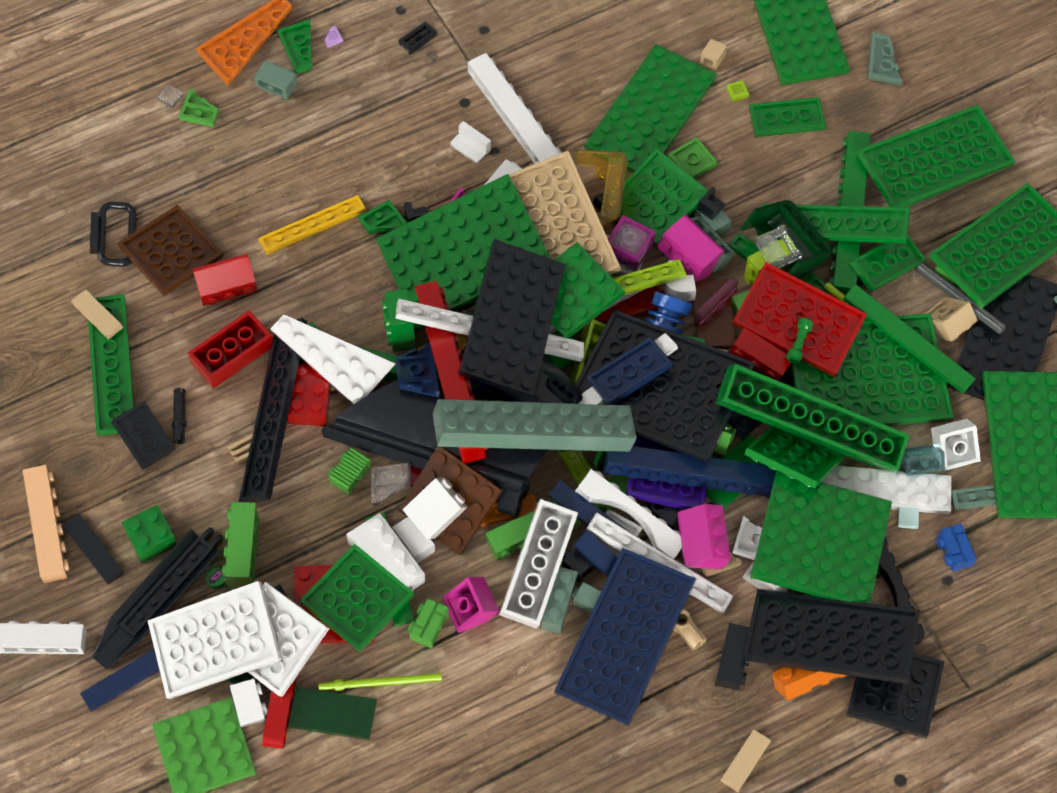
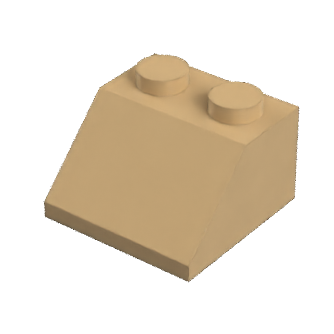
M945 297L924 313H931L935 335L939 339L947 341L956 340L962 332L970 329L978 321L970 302Z

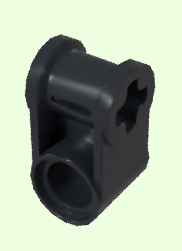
M650 503L649 509L652 515L655 514L657 519L661 518L666 521L668 527L672 530L679 529L677 513L682 511L681 509Z

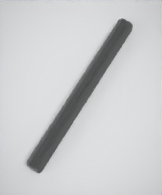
M921 262L917 266L918 273L948 296L970 302L976 317L994 331L1001 334L1005 330L1006 325L986 309H981L970 297L928 265Z

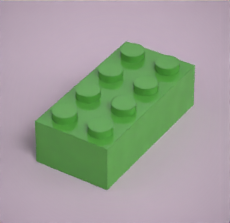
M232 502L231 509L227 511L229 528H226L225 537L228 540V546L224 547L226 565L222 567V577H225V584H228L229 591L255 582L260 520L256 503Z

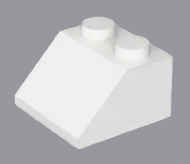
M964 419L931 428L933 446L944 471L981 461L977 428L970 420Z

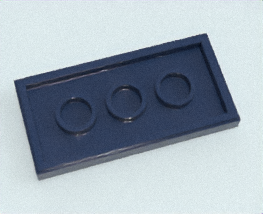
M649 337L586 378L605 404L613 405L673 367V363L655 341Z

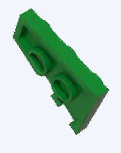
M310 19L277 30L295 73L299 74L313 69Z

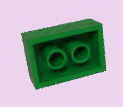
M407 289L384 292L385 300H382L388 346L392 345L393 352L414 349L413 322L395 318L398 299L409 301Z

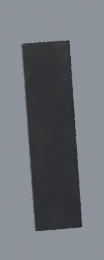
M77 514L63 524L65 530L107 585L124 574L121 567L80 514Z

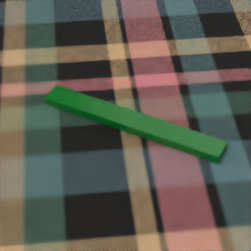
M856 284L843 298L849 305L866 313V318L962 394L975 381L976 378Z

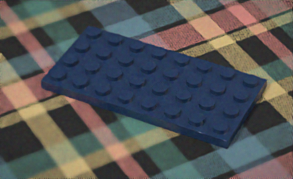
M622 548L554 693L629 726L696 583V578Z

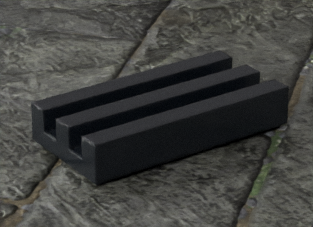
M425 21L399 40V44L403 45V48L408 50V53L411 55L436 37L437 32Z

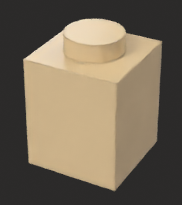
M711 39L701 53L700 64L716 71L725 57L727 46Z

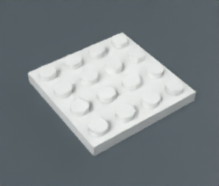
M265 582L262 587L282 660L248 671V673L278 696L283 697L329 628L269 583Z

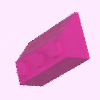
M684 215L668 229L657 245L670 260L680 259L686 275H693L695 282L709 277L724 252L687 215Z
M703 504L677 513L685 567L722 569L731 560L723 505Z

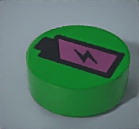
M212 568L207 572L206 582L211 588L218 589L224 586L225 577H222L221 568Z

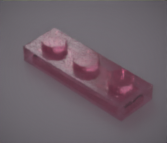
M732 277L696 311L694 322L699 326L704 321L708 322L712 318L713 313L725 305L729 297L732 298V296L736 295L738 292V280Z

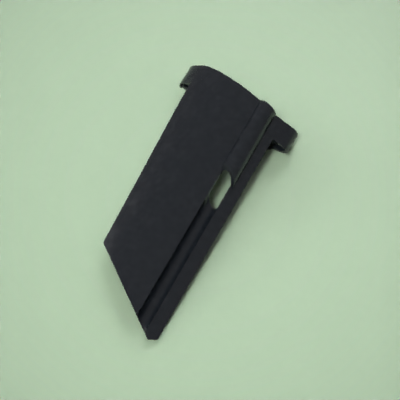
M398 380L372 392L336 416L337 420L333 424L324 426L321 429L322 434L325 438L423 470L437 448L433 411L437 400L445 399V396L441 391L440 397H433L399 389ZM445 447L461 458L459 447ZM488 448V450H485V459L467 464L503 489L499 496L497 511L518 517L522 508V501L526 498L529 491L530 477L550 449Z

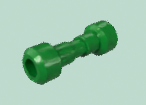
M800 318L797 328L799 330L796 335V341L786 355V359L791 363L798 364L803 357L801 351L804 339H806L807 333L812 331L814 325L812 320L808 318Z

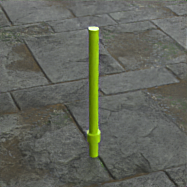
M441 673L345 681L343 679H335L332 682H320L319 690H335L337 692L348 688L442 681Z

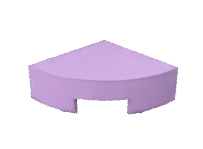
M336 25L330 28L326 35L325 42L327 48L343 42V38Z

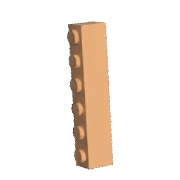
M46 465L24 469L23 476L40 577L44 584L67 579V571H70L68 559H64V553H67L65 542L61 541V535H64L62 524H58V518L61 515L59 506H55L54 501L58 500L56 489H52V483L55 482L53 472L49 471Z

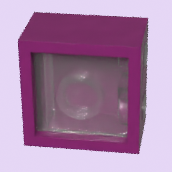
M623 215L608 238L617 261L637 271L655 242L656 231Z

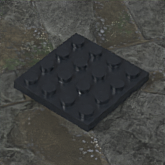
M913 653L909 684L855 677L846 716L927 739L945 661Z

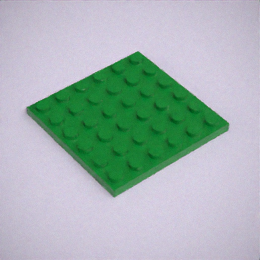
M777 470L750 578L818 597L846 602L871 603L892 501L823 482L816 488L807 487L803 482L788 478L784 473Z

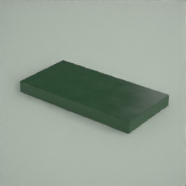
M296 687L288 728L370 740L377 699Z

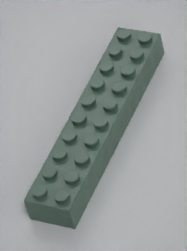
M438 399L433 411L436 441L439 447L630 452L636 440L631 408L627 405Z

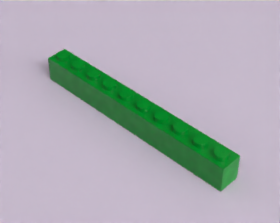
M849 130L848 136L843 139V148H846V150L842 152L841 163H844V167H841L840 178H843L842 183H839L838 193L841 194V198H838L837 206H864L867 170L859 159L857 152L859 149L870 145L871 133ZM836 241V245H833L832 256H835V261L831 262L830 272H833V277L830 276L829 283L844 295L855 284L857 285L858 274L850 265V262L859 257L860 242Z

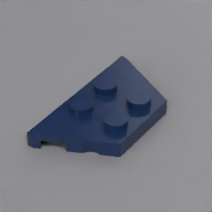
M430 342L425 343V347L418 351L414 348L406 354L395 357L399 389L440 397Z

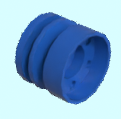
M655 292L651 303L658 307V311H648L649 314L656 316L655 320L646 318L645 321L672 332L683 334L684 330L676 328L677 323L686 325L684 321L679 319V316H689L692 304Z

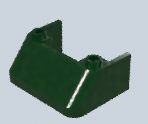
M789 200L755 208L740 228L741 231L755 228L760 236H773L776 241L786 237L796 251L794 262L789 265V274L798 279L805 277L832 253L828 243L798 207Z

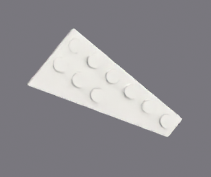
M284 314L270 329L353 404L366 397L395 365L393 362Z

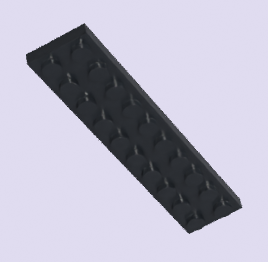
M303 318L295 319V320L300 321V322H302V323H304V324H307V322H308L307 320H305V319H303ZM275 333L239 502L254 503L271 500L300 360V356Z

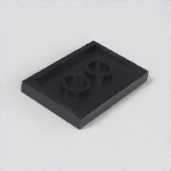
M145 401L111 421L142 471L176 450Z

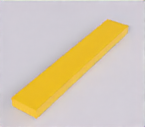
M356 195L261 236L258 240L265 254L268 255L365 213L366 208L359 195Z

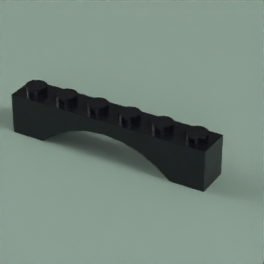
M885 536L877 572L886 581L891 591L894 607L915 609L910 604L907 588H904L901 582L902 575L899 570H896L894 565V555L892 552L889 553L887 548L888 542ZM919 623L915 645L920 644L925 635L924 628Z

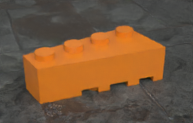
M784 666L772 673L775 689L787 701L812 691V687L826 685L829 683V680L838 676L840 678L847 676Z

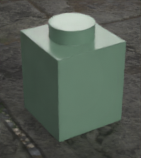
M583 582L580 588L576 587L572 594V598H574L573 606L591 615L601 591Z

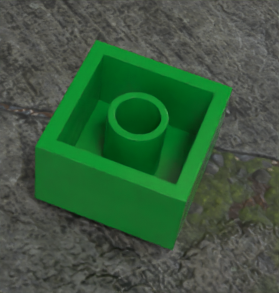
M158 504L121 522L141 563L177 545L175 537Z

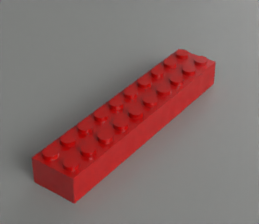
M437 280L415 286L420 304L449 310L443 287L439 288ZM425 325L445 399L475 400L468 377L458 374L462 353L459 348L456 332ZM459 447L462 462L465 464L486 458L485 450H488V448Z

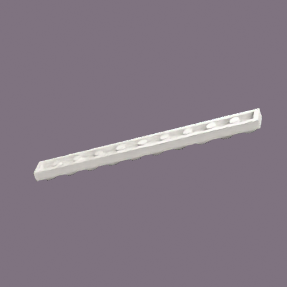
M398 299L395 316L396 319L468 335L473 317L403 299ZM549 334L544 353L581 362L584 358V342Z

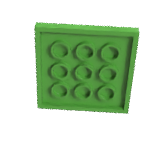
M232 697L152 724L173 793H204L256 775Z

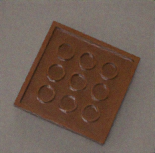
M179 205L174 206L118 242V247L163 296L194 277V268L215 263L223 258V252Z
M437 446L398 511L408 517L403 509L435 478L443 477L448 479L453 486L452 489L465 499L464 503L467 505V508L436 539L458 555H462L503 489L467 463H463L459 457L445 447Z

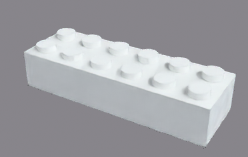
M542 499L539 500L498 615L533 628H537L540 625L578 512Z

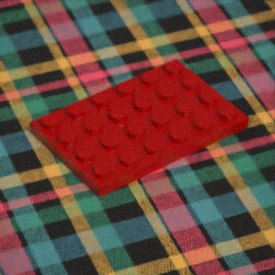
M765 262L732 324L742 330L747 328L773 346L788 352L796 341L799 319L808 318L812 320L814 325L812 331L808 332L806 339H804L801 351L803 357L801 360L835 377L867 314Z

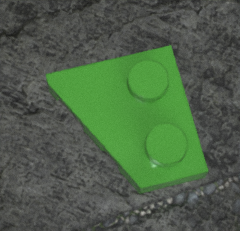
M190 89L180 111L179 119L214 127L219 116V109L209 104L205 98H200L193 89Z

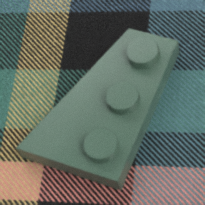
M872 32L870 36L867 79L901 86L903 80L898 72L899 66L895 62V52L889 35Z

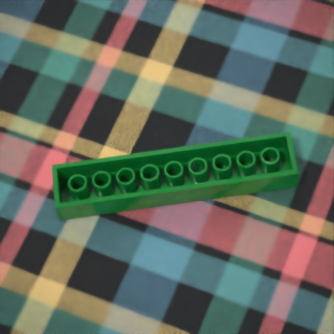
M737 364L727 367L715 402L718 405L844 456L892 473L899 471L910 436Z

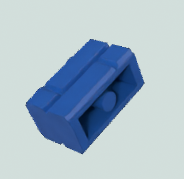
M962 524L939 531L936 542L939 549L944 551L946 566H950L954 572L975 564L977 557Z

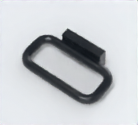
M107 202L101 206L99 213L91 212L90 254H97L100 262L107 266H127L132 263L128 257L125 259H109L105 256L106 212L109 209H124L128 211L129 236L136 231V211L129 203Z

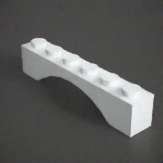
M591 469L576 488L575 492L592 504L610 505L629 514L643 527L651 545L672 559L681 550L682 544L679 531L672 530L663 519H657L652 515L650 509L645 506L641 507L636 503L635 498L631 495H625L620 491L619 486L612 482L609 483L600 472Z

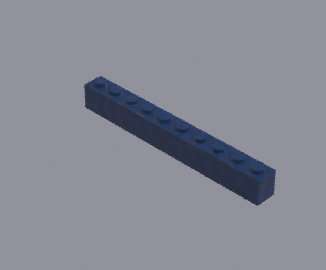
M632 446L630 452L605 451L604 473L614 476L643 478L651 481L669 482L670 484H684L691 487L698 486L708 489L725 490L727 492L745 493L747 495H760L770 498L777 471L770 469L766 465L711 458L709 463H706L684 453Z

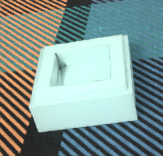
M899 507L898 527L918 529L919 508Z

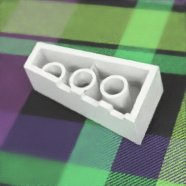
M380 513L346 534L349 545L353 546L356 544L412 591L425 583V573Z

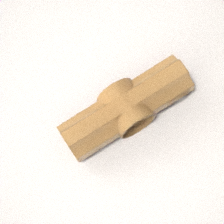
M683 610L679 619L685 620L686 623H677L674 631L680 634L693 651L701 647L707 638L691 620L689 612Z

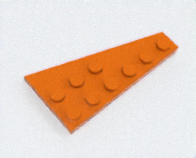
M271 0L197 47L196 51L220 79L229 86L292 11V5L287 0Z

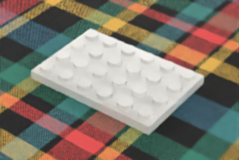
M260 581L148 620L167 699L175 698L282 660Z

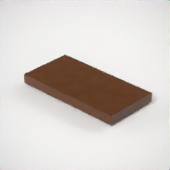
M729 280L695 282L696 296L693 301L696 338L705 339V344L717 349L732 348L735 343L734 325L732 324L733 314Z

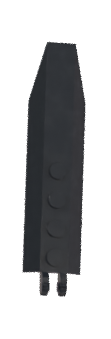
M209 527L201 536H198L190 529L110 617L92 658L108 670L139 644L150 632L148 620L165 615L221 553L220 550L215 548L221 544L224 537L219 534L209 544L206 541L212 537L214 533L213 528Z

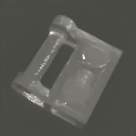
M780 225L775 230L755 237V243L767 263L777 268L795 262L803 256L789 237L785 225ZM781 236L791 253L790 255H786L777 237Z

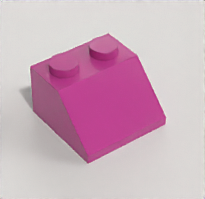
M467 577L443 597V601L449 608V614L458 633L483 624L500 612L484 577Z

